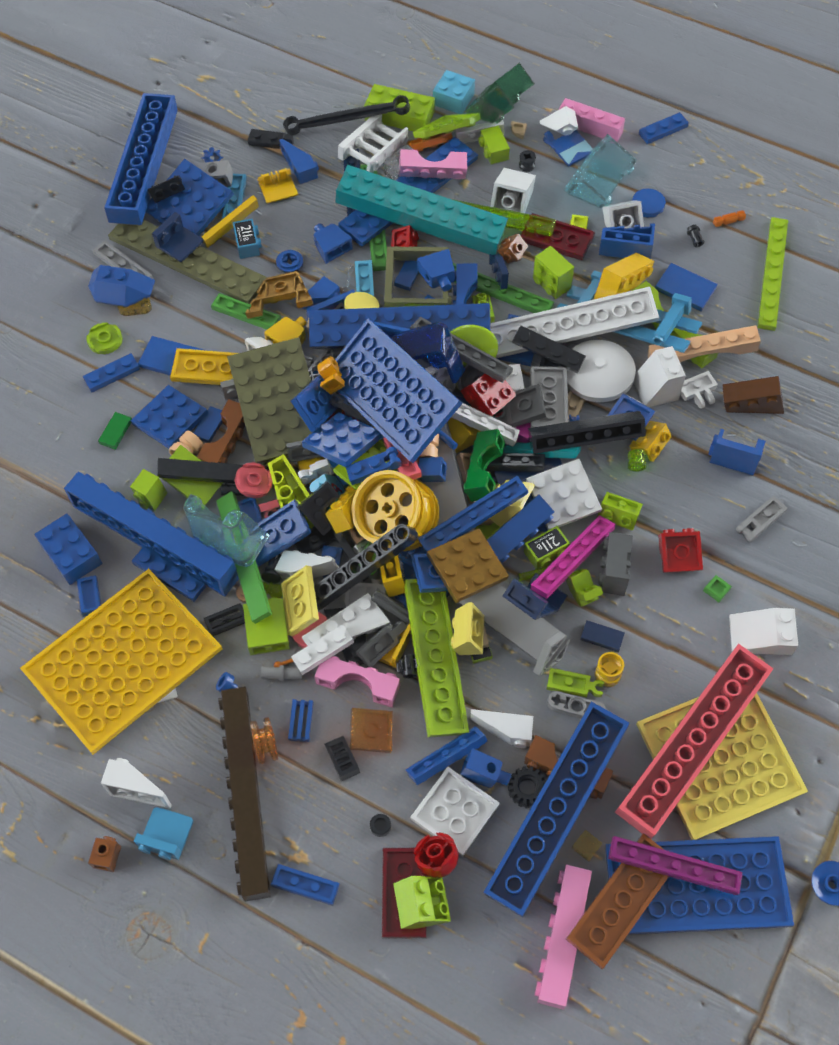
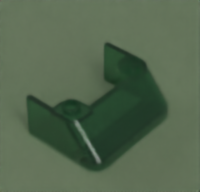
M519 62L486 87L466 108L465 112L467 114L480 113L481 120L498 124L504 119V115L514 108V104L520 100L519 96L535 83Z

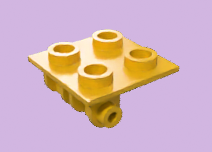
M284 168L278 170L279 173L276 170L274 175L270 172V175L267 173L261 174L257 180L267 204L298 195L291 178L290 169Z

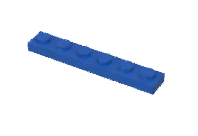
M516 476L422 535L418 540L426 552L464 535L529 492L520 478Z

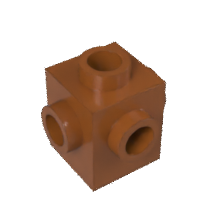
M515 234L505 238L497 251L507 263L518 262L522 259L528 245L519 234Z

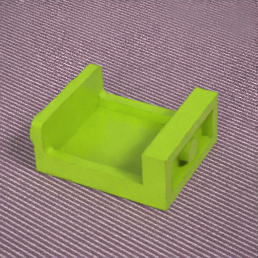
M274 597L268 599L272 615L256 624L251 620L247 604H243L247 645L250 656L290 649L283 598Z

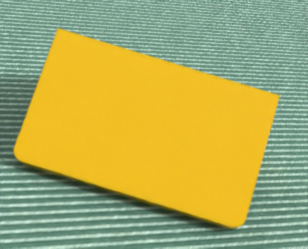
M410 624L400 634L402 637L399 640L400 642L379 660L380 662L397 668V663L401 660V656H403L412 637Z

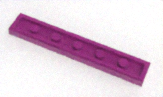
M617 836L612 837L608 857L610 860L726 893L740 894L742 872Z

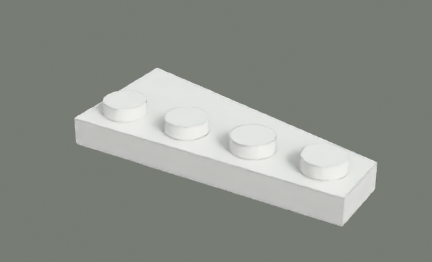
M367 593L302 636V639L309 646L343 624L354 640L357 636L365 633L370 634L375 632L376 629L391 623L378 605L371 600L372 597L369 593Z

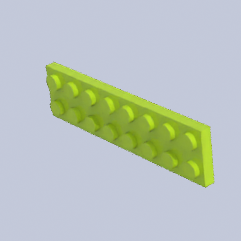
M406 579L404 581V589L417 662L427 736L429 738L469 733L456 651L451 646L453 633L446 591L420 593L417 579Z

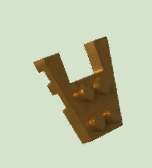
M298 271L267 277L260 285L256 299H252L250 303L251 308L247 309L245 314L247 319L263 316L264 304H274L282 300L296 298L298 308L311 306L313 301Z

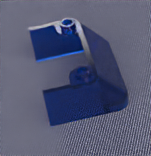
M442 322L389 335L415 360L427 357L429 363L434 368L446 367L453 384L457 383L465 372L450 331Z

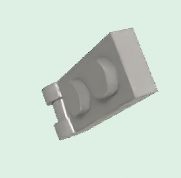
M772 496L736 528V531L744 534L746 540L752 543L757 536L781 517L788 508L775 496ZM751 525L754 528V530L751 531L747 527Z

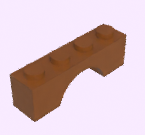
M228 399L220 413L227 431L218 441L203 444L197 455V458L201 461L228 462V457L230 453L234 452L236 442L242 437L245 427L240 403Z
M535 735L525 756L524 763L527 764L528 768L531 766L533 770L536 771L538 769L549 777L558 761L555 753V744ZM605 768L590 795L591 798L597 799L598 797L602 799L613 770Z

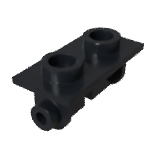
M174 175L173 178L156 186H151L147 190L154 202L157 203L185 190V187L182 184L180 175Z

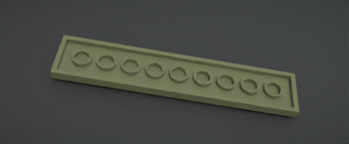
M143 220L142 225L118 223L108 234L110 240L248 304L258 295L257 291L260 285L267 278L201 246H198L183 262H179L155 246L152 233L158 226Z

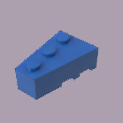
M655 223L650 224L648 227L634 225V228L624 229V226L603 228L599 255L624 259L637 252L651 259Z

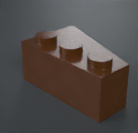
M779 376L722 384L726 412L784 414Z

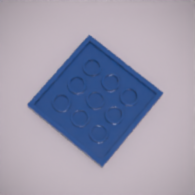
M184 159L167 180L173 178L174 175H180L185 190L157 203L151 198L146 213L162 224L176 212L181 216L183 227L200 236L232 198L234 193Z

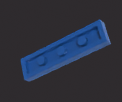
M144 546L132 559L133 565L143 571L149 568L162 583L193 602L206 588L204 583Z
M475 726L469 730V733L460 735L406 769V772L414 783L419 785L457 760L462 759L465 755L469 754L472 748L478 749L481 745L488 742L487 738Z

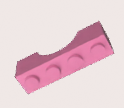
M400 150L399 176L440 179L466 178L467 152H450L444 160L432 162L421 157L417 150Z
M332 656L321 663L314 676L316 684L334 690L346 681H360L370 688L373 702L392 708L400 689V678L395 674L380 673L373 667L364 668L353 661H341L336 656Z

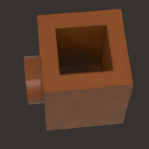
M104 836L103 839L96 838L88 864L94 869L114 872L121 846L113 837Z

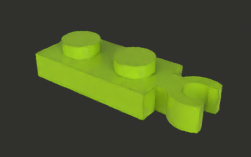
M550 668L547 690L560 691L586 698L588 692H590L595 697H602L603 692L597 691L595 687H603L604 681L596 680L591 682V676Z

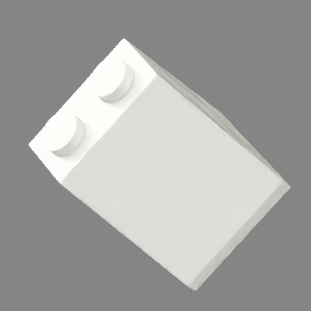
M504 168L494 182L490 212L509 219L522 221L533 192L536 175Z
M673 346L655 350L635 374L633 383L642 404L647 407L679 400L686 375Z

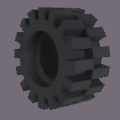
M526 766L522 767L521 770L518 768L515 773H512L508 785L509 796L513 798L512 801L519 803L518 806L520 807L522 805L525 808L532 806L547 781L544 779V774H540L538 769L536 771L533 770L531 766L529 769H526ZM524 780L532 781L536 786L535 792L529 795L522 793L519 788L520 783Z

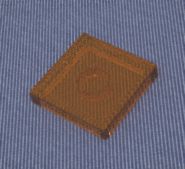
M352 708L350 750L391 753L393 711Z

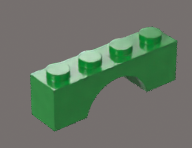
M498 429L477 432L473 453L470 456V466L467 469L466 483H464V492L468 495L471 502L478 501L495 490L496 483L490 473L485 470L494 459L503 454L505 440Z

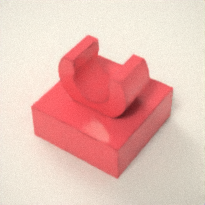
M275 499L259 504L258 507L260 512H264V517L267 518L270 511H278L275 508L279 507V503Z

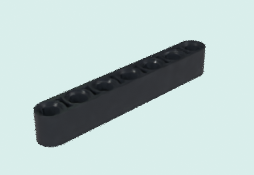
M404 524L397 525L314 586L317 610L319 611L412 545L418 538L417 530ZM407 530L408 535L404 539L403 534ZM389 542L392 543L390 550H388ZM374 553H376V558L373 561L372 556ZM360 564V571L357 572V566ZM345 576V581L342 584V577ZM329 587L330 590H329V593L327 594V593H326V590H327V588Z

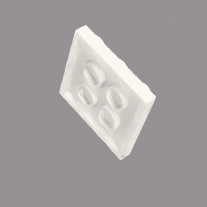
M580 459L526 478V482L535 485L531 492L533 498L540 494L555 511L552 514L554 518L546 524L547 530L555 526L567 525L602 511V507Z
M447 767L411 815L410 819L433 836H437L436 833L439 832L448 834L453 838L459 855L463 857L500 806V803Z

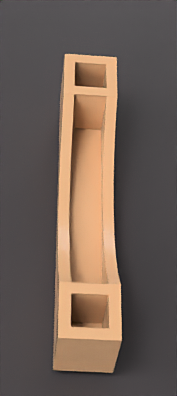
M754 325L686 338L685 340L690 341V345L685 353L675 351L679 362L713 353H735L741 355L758 351L761 340L757 326ZM655 344L649 345L647 355L648 358L652 355V353L655 350L663 349L665 347L658 346Z

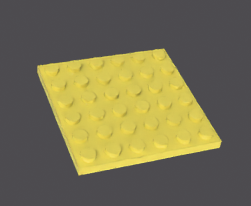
M757 693L676 805V809L691 840L700 839L808 792ZM698 697L636 723L653 759Z

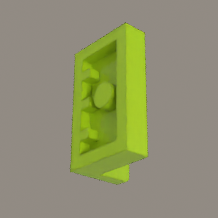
M606 492L601 503L602 511L598 512V516L606 518L617 526L634 530L643 504Z

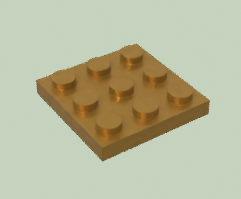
M479 528L427 551L429 560L455 603L497 585L509 577Z

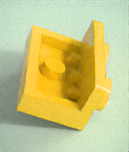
M649 421L645 427L646 436L638 437L636 441L633 440L629 447L633 452L647 454L649 461L654 462L669 442L671 433L666 423Z

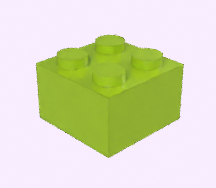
M549 246L535 256L533 280L536 284L543 287L546 293L555 299L571 289L574 266L552 246Z

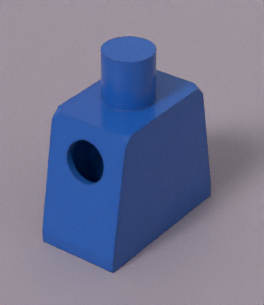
M319 223L314 227V244L326 264L353 249L351 236L337 225L332 223L324 227L323 224Z
M449 249L417 258L418 271L431 288L434 289L441 286L442 291H449L452 288L451 283L455 281V270Z
M473 748L466 756L460 775L469 782L492 788L496 782L507 786L511 778V773L501 770L502 761Z

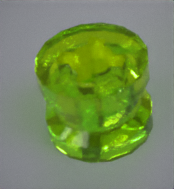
M640 449L629 451L627 454L629 460L628 469L634 472L645 470L647 467L645 461L646 452Z

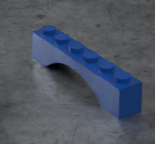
M477 263L456 264V285H453V296H456V300H453V305L467 304L468 299L477 289Z

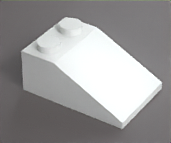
M770 608L730 614L729 616L732 651L739 643L753 654L793 655L798 647L795 609Z
M122 758L108 760L101 785L110 796L171 809L172 805L165 793L134 768L128 760Z

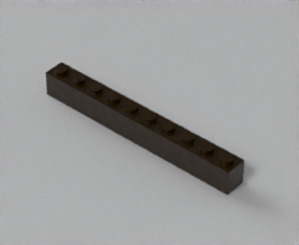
M246 687L221 690L222 698H218L219 709L223 710L224 717H220L221 728L222 730L225 729L226 735L222 737L223 748L227 749L228 755L224 757L225 768L229 769L230 775L226 777L228 790L231 789L232 797H228L229 809L233 810L234 818H230L232 831H235L236 839H232L234 852L238 854V860H235L234 863L236 874H240V882H237L238 896L242 895L243 900L246 902L271 897L249 696Z

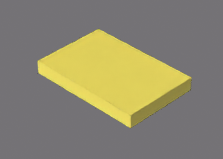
M307 565L281 583L287 634L289 636H295L319 620L312 567Z

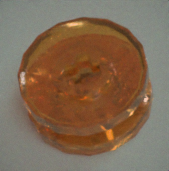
M266 717L263 719L264 728L261 729L256 720L250 721L253 743L259 764L265 763V753L268 752L273 761L279 760L270 718Z

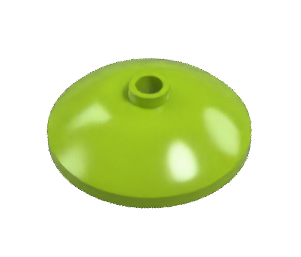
M463 325L449 332L496 358L498 342L494 334L488 329L478 325ZM444 351L447 359L455 357ZM462 362L461 368H464L467 363Z

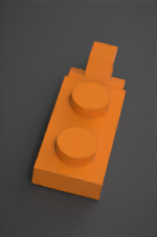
M452 132L433 135L426 140L421 138L407 141V146L410 150H417L418 152L423 151V148L427 147L435 148L438 144H445L453 138Z

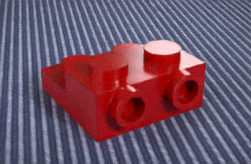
M694 528L682 529V532L675 533V529H667L658 535L663 573L703 570L700 531H694Z

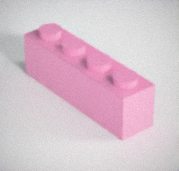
M567 98L564 99L559 110L567 106L575 111L578 124L577 130L614 143L618 142L623 133L625 118Z

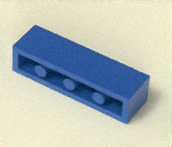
M540 494L535 496L520 512L487 539L501 564L510 557L508 553L511 550L515 549L517 551L524 545L523 540L527 536L531 538L539 531L537 527L542 523L546 525L554 518L552 514L555 511Z

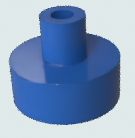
M224 672L217 682L216 690L221 692V690L237 688L238 685L234 683V676Z

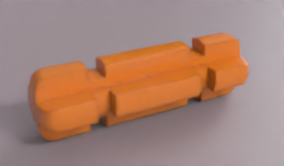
M740 210L737 213L733 212L722 215V217H714L713 224L715 227H719L722 224L727 225L737 222V220L742 221L745 220L746 213L744 210Z

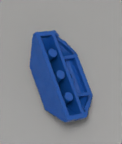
M100 265L93 270L88 287L95 302L128 307L144 298L150 297L155 280L131 269Z

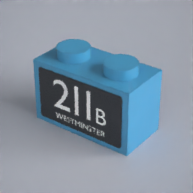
M253 219L233 222L240 259L259 256V248H262L260 238L256 237L259 235L258 226L254 225Z

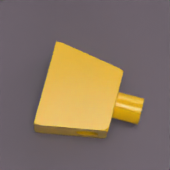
M301 316L295 321L284 317L264 332L265 340H270L275 344L299 337L302 346L306 340L304 327L307 325V322Z

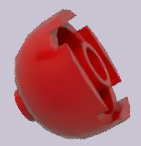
M439 832L436 833L437 836L430 837L427 835L422 838L414 849L415 862L418 868L426 876L433 878H443L454 871L459 857L453 838L448 834Z

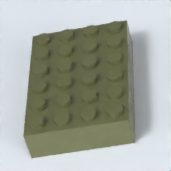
M299 337L227 356L256 463L262 465L268 464L283 454L288 458L286 444L303 441L311 434V431L291 403V400L311 382Z

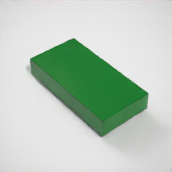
M115 412L100 436L99 444L116 450L128 430L132 418Z

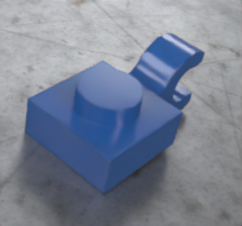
M324 545L321 556L334 558L340 567L343 549Z

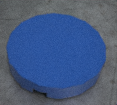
M650 188L637 191L632 201H641L643 217L646 218L658 216L659 213L664 211L666 204L662 193Z

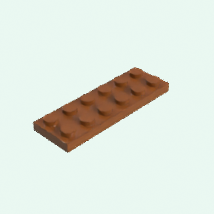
M644 833L637 840L638 843L663 849ZM621 863L572 929L566 940L600 969H604L669 876Z

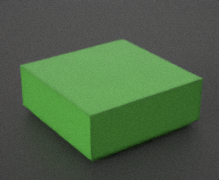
M715 575L703 591L717 602H720L731 590L732 586Z

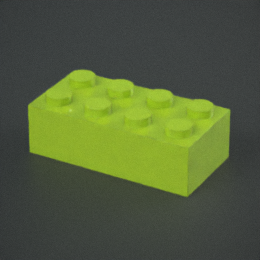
M377 84L373 85L364 106L390 103L397 96H406L411 106L410 111L405 115H399L395 111L382 114V124L400 129L406 127L408 131H415L430 123L435 113V97ZM400 103L397 108H402L407 103Z

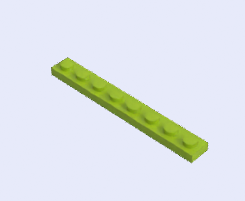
M771 217L757 325L759 329L775 331L777 326L788 219Z

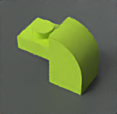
M581 568L574 571L566 579L571 594L581 607L598 600V596L603 594L602 588L593 584L589 570Z

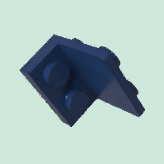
M176 212L152 233L155 246L179 262H183L203 243L201 237L183 227L181 216Z

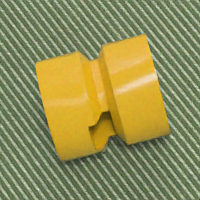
M614 652L602 654L595 670V679L604 681L605 687L617 685L625 666L622 657Z

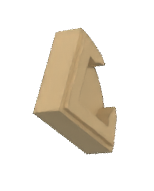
M511 121L512 133L517 138L524 139L527 124Z

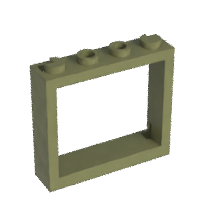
M387 247L384 307L451 305L452 296H448V293H452V288L449 291H443V299L393 298L394 260L417 261V258L449 249V247Z

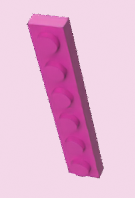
M599 515L531 584V590L547 599L609 536V532L615 529V524Z

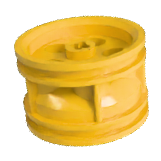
M383 470L370 475L360 484L352 500L351 514L358 533L371 543H374L399 525L398 521L403 516L408 518L407 526L417 530L419 538L437 527L439 504L435 494L426 484L415 479L413 480L397 471ZM394 489L393 494L390 497H386ZM411 494V504L406 507L403 506V498ZM382 521L387 522V530L384 533L380 529ZM407 530L403 534L404 539L408 535ZM417 538L412 545L403 551L415 550L422 545ZM389 542L388 548H391L392 543Z

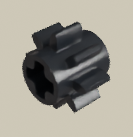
M414 654L401 656V660L397 663V673L401 672L403 678H415L418 676L417 662Z

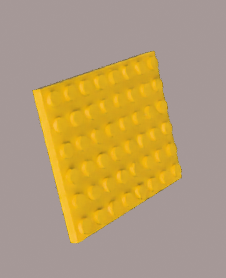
M148 568L20 667V669L91 754L94 755L223 650V648Z

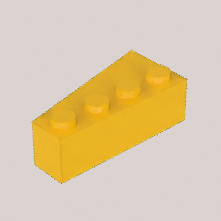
M636 252L605 267L594 299L633 290L652 274L654 261Z

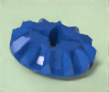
M286 250L277 256L276 265L285 274L295 270L299 271L300 267L303 266V257L295 250Z

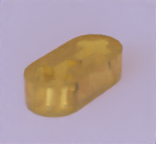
M144 298L127 308L118 306V309L123 316L141 315L149 313L152 310V305L149 298Z

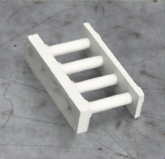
M382 114L372 116L338 145V158L343 161L348 156H352L367 164V171L373 173L401 146L407 143L409 138L408 128L405 127L398 133L382 124ZM380 130L393 137V139L388 141L375 134V132ZM372 139L384 147L379 150L365 141ZM361 147L374 154V156L370 159L357 152L356 149Z

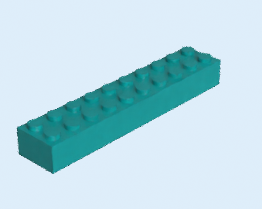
M347 165L336 189L335 203L403 226L411 225L415 230L491 255L496 254L508 220L506 217Z

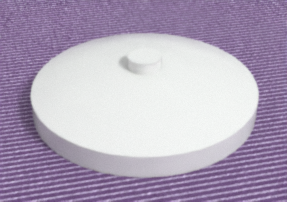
M589 340L572 348L586 355L578 374L567 369V386L578 397L592 402H608L620 398L623 393L626 394L632 387L636 373L635 363L632 356L620 345L606 340Z

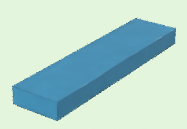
M233 174L232 186L227 188L234 195L224 206L222 219L243 203L247 180L246 174Z

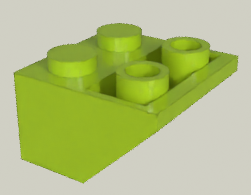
M410 876L393 884L401 929H418L451 922L443 878Z

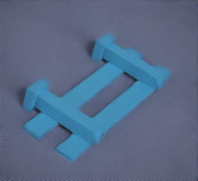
M593 271L591 274V284L587 289L573 285L568 291L567 297L577 299V303L594 300L602 272ZM674 293L672 296V307L668 312L657 309L659 321H656V323H660L656 331L635 326L613 332L665 348L673 346L675 351L685 353L690 345V341L670 334L674 328L697 334L702 326V322L683 317V314L689 315L691 312L692 297ZM560 303L557 308L568 305Z

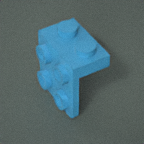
M155 807L143 835L137 833L134 843L141 852L147 854L154 852L166 860H171V858L179 860L193 825V819L189 816Z

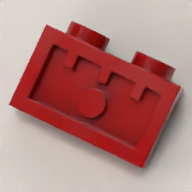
M411 225L392 230L391 247H417V241L419 240L417 231H414Z

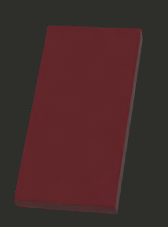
M532 213L520 236L526 244L542 249L552 246L559 254L582 261L595 236V232Z
M383 848L382 938H427L426 927L401 929L393 885L410 876H426L415 862V848Z

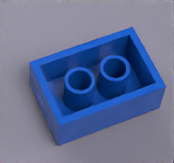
M68 513L34 534L43 550L69 585L103 564L98 553Z

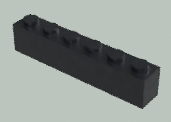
M640 411L528 428L530 447L533 454L646 436L645 418Z

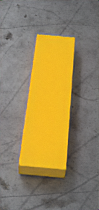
M254 195L248 198L202 235L201 238L204 245L209 248L233 228V222L245 219L259 207L257 198Z

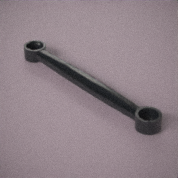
M400 95L390 103L347 109L300 120L295 116H289L284 120L283 126L287 134L296 135L304 128L352 121L394 111L399 115H405L410 111L411 106L408 98ZM407 103L404 107L397 108L398 104ZM297 123L294 128H288L290 124Z

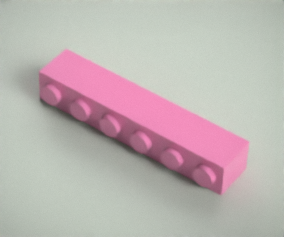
M566 865L564 871L560 870L557 883L561 884L560 893L555 892L553 905L557 907L555 914H551L548 927L552 928L551 937L546 936L544 950H548L546 959L542 958L539 972L543 973L542 982L537 981L534 995L538 996L537 1003L563 1010L566 1007L577 948L569 943L566 938L584 914L592 874L590 870Z

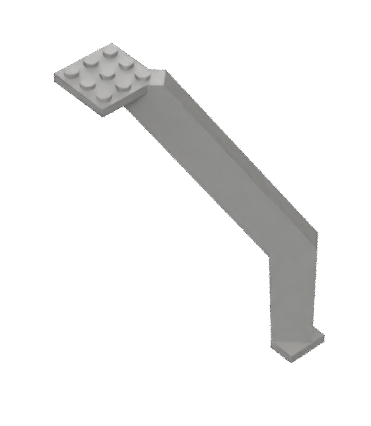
M453 357L425 369L453 394L463 361ZM447 422L441 430L452 439ZM439 439V446L436 448L438 449V457H442L447 463L446 482L422 481L433 491L439 504L438 525L470 506L467 495L464 492V484L456 459V452L441 439ZM476 527L468 531L467 533L476 530ZM501 584L494 585L458 602L461 606L472 602L484 614V623L535 659L537 663L533 672L537 675H542L563 659L570 642L566 638L567 636L543 617L534 620L505 599L503 594L506 588Z

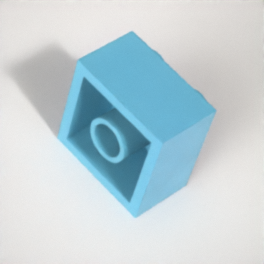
M446 70L433 90L435 106L462 114L475 94V79Z

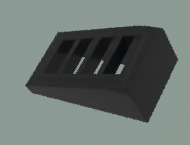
M344 736L324 744L340 781L360 773L357 762ZM342 742L343 746L335 750L331 749L332 746ZM343 750L346 751V753H343V754H341V755H339V756H337V757H335V755H334V754H336V753H338V752H341V751H343ZM345 757L349 758L348 760L341 762L339 764L337 762ZM350 763L352 764V766L344 770H341V767L346 766Z

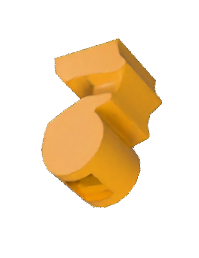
M332 356L317 365L318 372L324 379L320 383V387L333 394L345 386V381L341 377L342 373L339 371V365Z

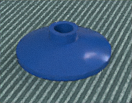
M826 861L819 864L813 871L811 877L812 888L821 901L832 906H839V862ZM828 882H833L835 889L830 888Z

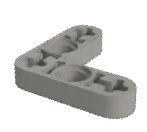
M560 691L552 692L547 701L550 710L582 719L591 701L606 709L604 704ZM559 698V702H561L558 706L554 705L553 700ZM566 700H569L568 706H567V709H566V708H564V707H565V704H566ZM578 702L582 705L583 709L576 712L571 708V704Z

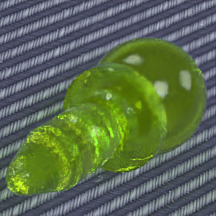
M271 581L269 584L263 582L266 595L269 594L271 598L283 597L280 584H273Z

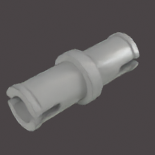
M280 665V667H261V680H302V674L297 667H284V665Z

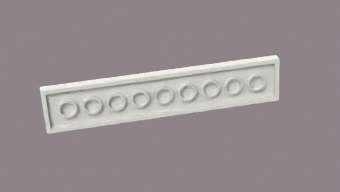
M646 287L491 323V332L498 342L496 358L528 351L512 343L520 325L561 344L659 321V315L651 288Z

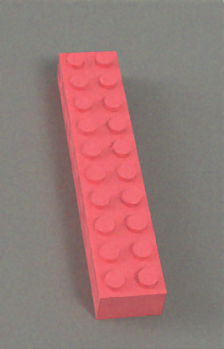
M738 643L614 813L640 833H644L650 839L653 838L774 668Z

